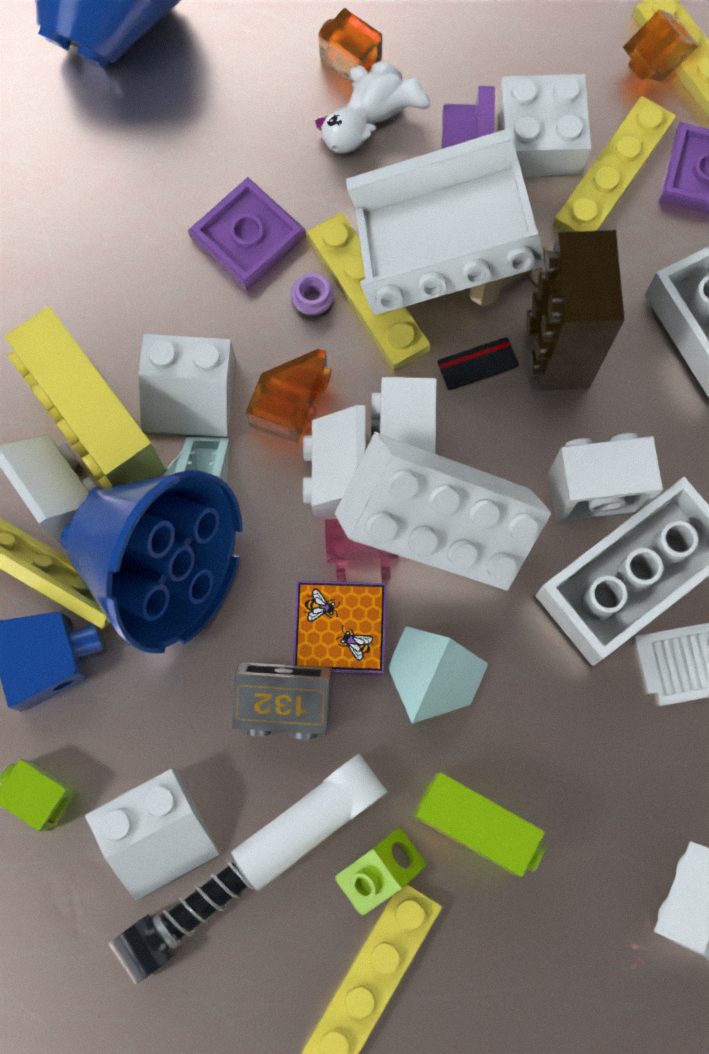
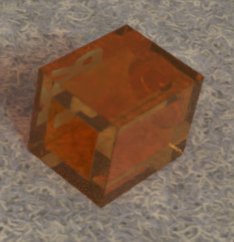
M345 7L334 19H328L319 31L320 60L352 83L355 81L350 78L351 67L356 68L361 65L370 72L372 65L382 59V33Z
M659 9L622 48L631 58L628 61L630 69L640 79L645 80L648 78L662 82L699 45L676 15Z

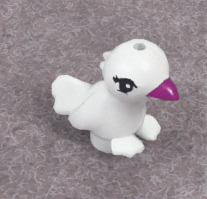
M377 62L372 65L370 72L359 65L356 68L351 67L350 78L355 82L353 83L354 91L349 103L331 115L315 119V124L322 131V138L331 151L341 154L349 153L361 147L365 139L371 137L370 132L376 130V126L369 123L386 120L405 109V107L426 109L430 107V98L421 86L418 78L402 81L400 71L391 64Z

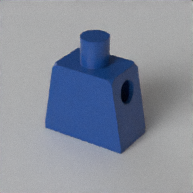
M62 612L0 620V679L8 708L20 712L28 710L86 679L87 676L82 657L105 650L100 628L93 624L74 631L71 619Z

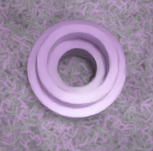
M317 273L305 274L297 279L292 287V302L301 313L306 315L321 314L333 302V287L328 279ZM309 292H317L320 295L317 300H307L305 298Z

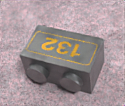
M240 662L234 674L232 729H244V733L250 736H268L272 731L290 732V736L297 739H314L318 734L326 735L329 721L331 668Z

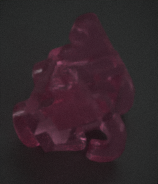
M325 519L327 563H336L337 582H346L345 561L380 559L381 580L391 579L389 558L390 560L399 559V555L350 540L338 519Z

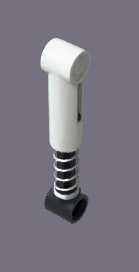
M356 755L329 775L322 784L232 850L233 862L226 861L227 867L217 875L211 873V879L200 888L195 885L196 891L183 900L179 897L180 903L168 912L163 909V913L157 914L156 917L148 914L117 936L109 945L136 985L173 958L176 955L175 947L181 944L182 937L185 935L192 936L195 931L194 928L202 922L209 923L210 916L217 910L225 911L226 904L233 898L241 899L242 891L247 887L250 889L254 887L258 891L261 890L346 822L355 818L388 792L362 755Z

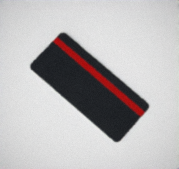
M507 337L437 361L449 390L519 366Z

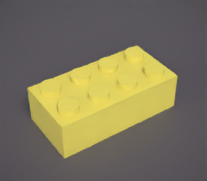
M50 306L4 336L14 349L7 357L25 379L33 393L49 412L57 426L81 456V459L102 487L109 488L154 478L166 470L149 439Z

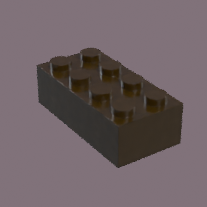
M616 230L558 232L553 250L546 251L545 272L539 273L538 291L533 292L532 310H527L526 316L528 336H534L535 350H530L529 368L531 376H537L538 390L590 389L625 320Z

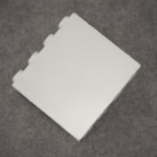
M511 128L346 179L347 189L356 211L365 280L360 282L373 315L545 266L542 246L521 172Z

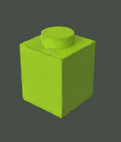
M19 759L16 765L14 763L10 764L0 775V806L37 831H51L77 792L33 761Z

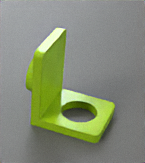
M398 827L374 848L335 876V880L359 914L365 915L403 889L427 866V863L405 832ZM393 845L400 847L406 853L409 859L408 869L401 867L395 861L392 855Z

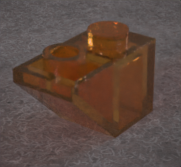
M321 349L313 350L261 373L246 410L249 426L298 443L302 431L309 432L312 427V420L315 419L317 407L312 405L317 393H325L331 378L332 369L327 367L326 351Z

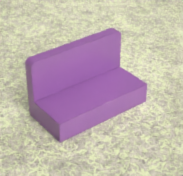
M478 86L475 105L445 104L443 106L442 149L494 133L495 86Z

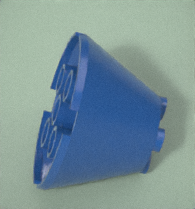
M35 0L36 25L40 27L38 34L44 37L46 41L66 51L69 50L72 44L78 47L77 53L83 56L85 60L106 69L108 62L115 63L182 0Z
M199 470L181 471L109 488L102 486L93 488L89 492L87 499L76 511L71 523L63 529L61 544L67 549L69 559L122 640L143 652L159 654L165 653V647L176 642L184 645L192 640L207 626L221 607L230 590L240 560V556L233 553L236 531L243 532L242 516L235 494L221 478Z

